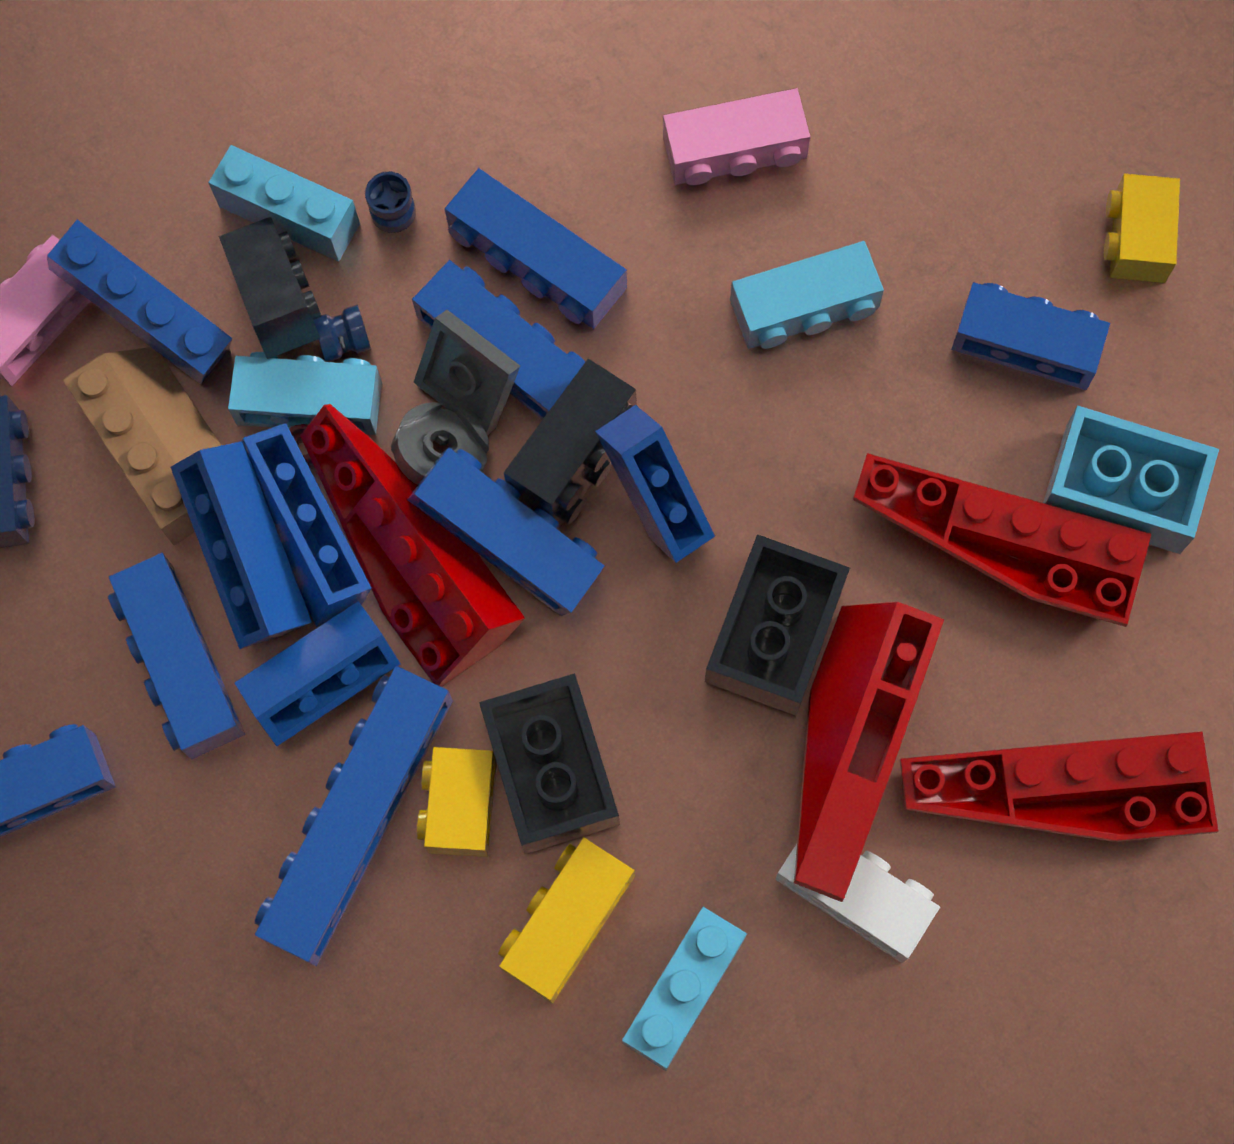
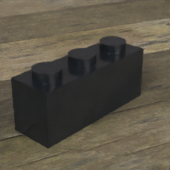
M268 217L219 236L252 326L266 358H272L320 339L313 320L322 317L312 291L310 290L305 293L301 291L310 286L300 261L289 262V260L297 258V254L288 232L285 231L278 234L272 218Z

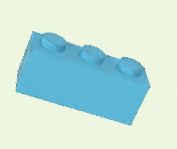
M230 145L208 182L220 208L253 223L271 217L278 234L287 231L292 241L338 262L360 225L352 199L233 145Z
M861 241L732 281L730 302L747 348L750 349L761 345V348L767 349L782 344L789 336L805 332L807 335H813L825 331L832 323L849 318L850 321H859L871 316L880 307L884 289L866 242Z
M253 352L250 354V357L235 356L228 410L237 425L273 428L286 423L288 428H291L298 424H310L323 405L331 404L365 434L376 435L382 380L377 366L371 365L362 359H345L343 363L325 362L323 359L311 355H301L296 360L278 359L277 356L267 359L264 352Z
M702 907L622 1039V1043L666 1071L744 942L747 933L707 908Z

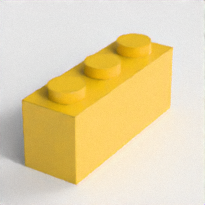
M584 837L577 848L569 844L563 851L554 867L560 874L551 888L548 890L544 886L540 887L526 909V912L532 915L522 932L514 928L498 952V955L504 958L499 965L502 971L552 1004L635 877L634 869Z

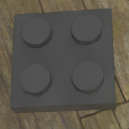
M445 310L434 320L413 383L439 403H443L445 408L455 413L458 408L470 413L482 425L488 436L498 425L520 365L449 310Z

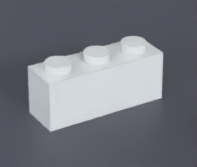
M796 844L779 870L775 880L901 963L905 962L940 909L939 905L931 901L934 894L925 886L912 879H908L906 883H903L888 873L891 866L886 861L869 851H865L859 858L843 902L837 901L794 884Z

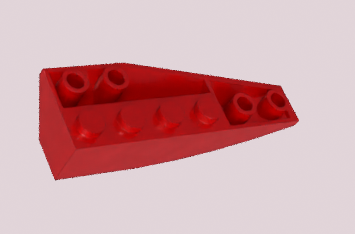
M331 404L323 405L300 437L382 613L430 680L441 687L500 647L525 617L477 552L407 500L418 485L409 480L400 470L397 463L335 407Z
M867 453L853 497L854 501L1030 600L1126 627L1128 625L1151 533Z
M900 602L846 605L841 607L810 689L794 884L843 902L903 741L944 619Z
M1203 731L900 758L905 809L910 811L1112 842L1219 832Z

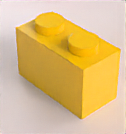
M1124 173L1117 189L1109 191L1106 203V218H1113L1112 232H1108L1106 235L1104 260L1111 261L1110 278L1166 283L1177 264L1180 178Z
M433 747L432 761L424 760L421 784L422 790L429 791L428 809L419 810L417 839L425 840L424 847L429 854L489 856L496 758L493 751Z

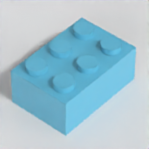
M1077 405L1066 425L1043 503L1151 533L1149 545L1181 554L1195 538L1219 449Z

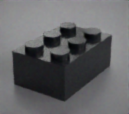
M588 358L503 472L505 481L521 494L518 500L532 511L540 508L554 517L559 523L557 530L560 529L564 522L570 525L577 518L585 504V501L581 498L591 485L598 487L612 467V463L609 461L610 459L595 431L634 405H637L636 389Z
M757 534L708 662L705 682L797 716L850 567Z
M575 673L479 702L520 843L525 854L620 825L619 813Z

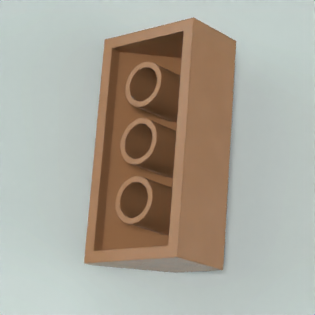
M152 347L104 353L63 378L62 380L170 542L175 545L195 532L170 467L199 450L221 446V444L161 355Z

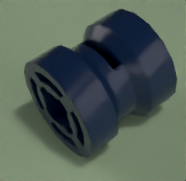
M389 171L375 175L368 182L365 189V198L371 218L375 226L381 231L399 233L407 229L413 223L416 216L411 187L407 179L399 173Z
M358 305L345 308L341 315L331 317L324 314L322 317L313 320L320 336L319 342L326 362L338 360L343 353L349 351L359 354L371 350Z

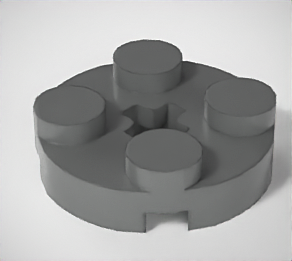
M435 402L421 404L408 411L404 415L391 444V451L403 474L413 483L419 485L441 455L432 448V441H436L440 446L448 444L455 452L458 449L468 452L482 464L480 469L482 472L487 462L489 439L482 425L470 413L460 408L457 409L456 413L449 409H441L443 403Z

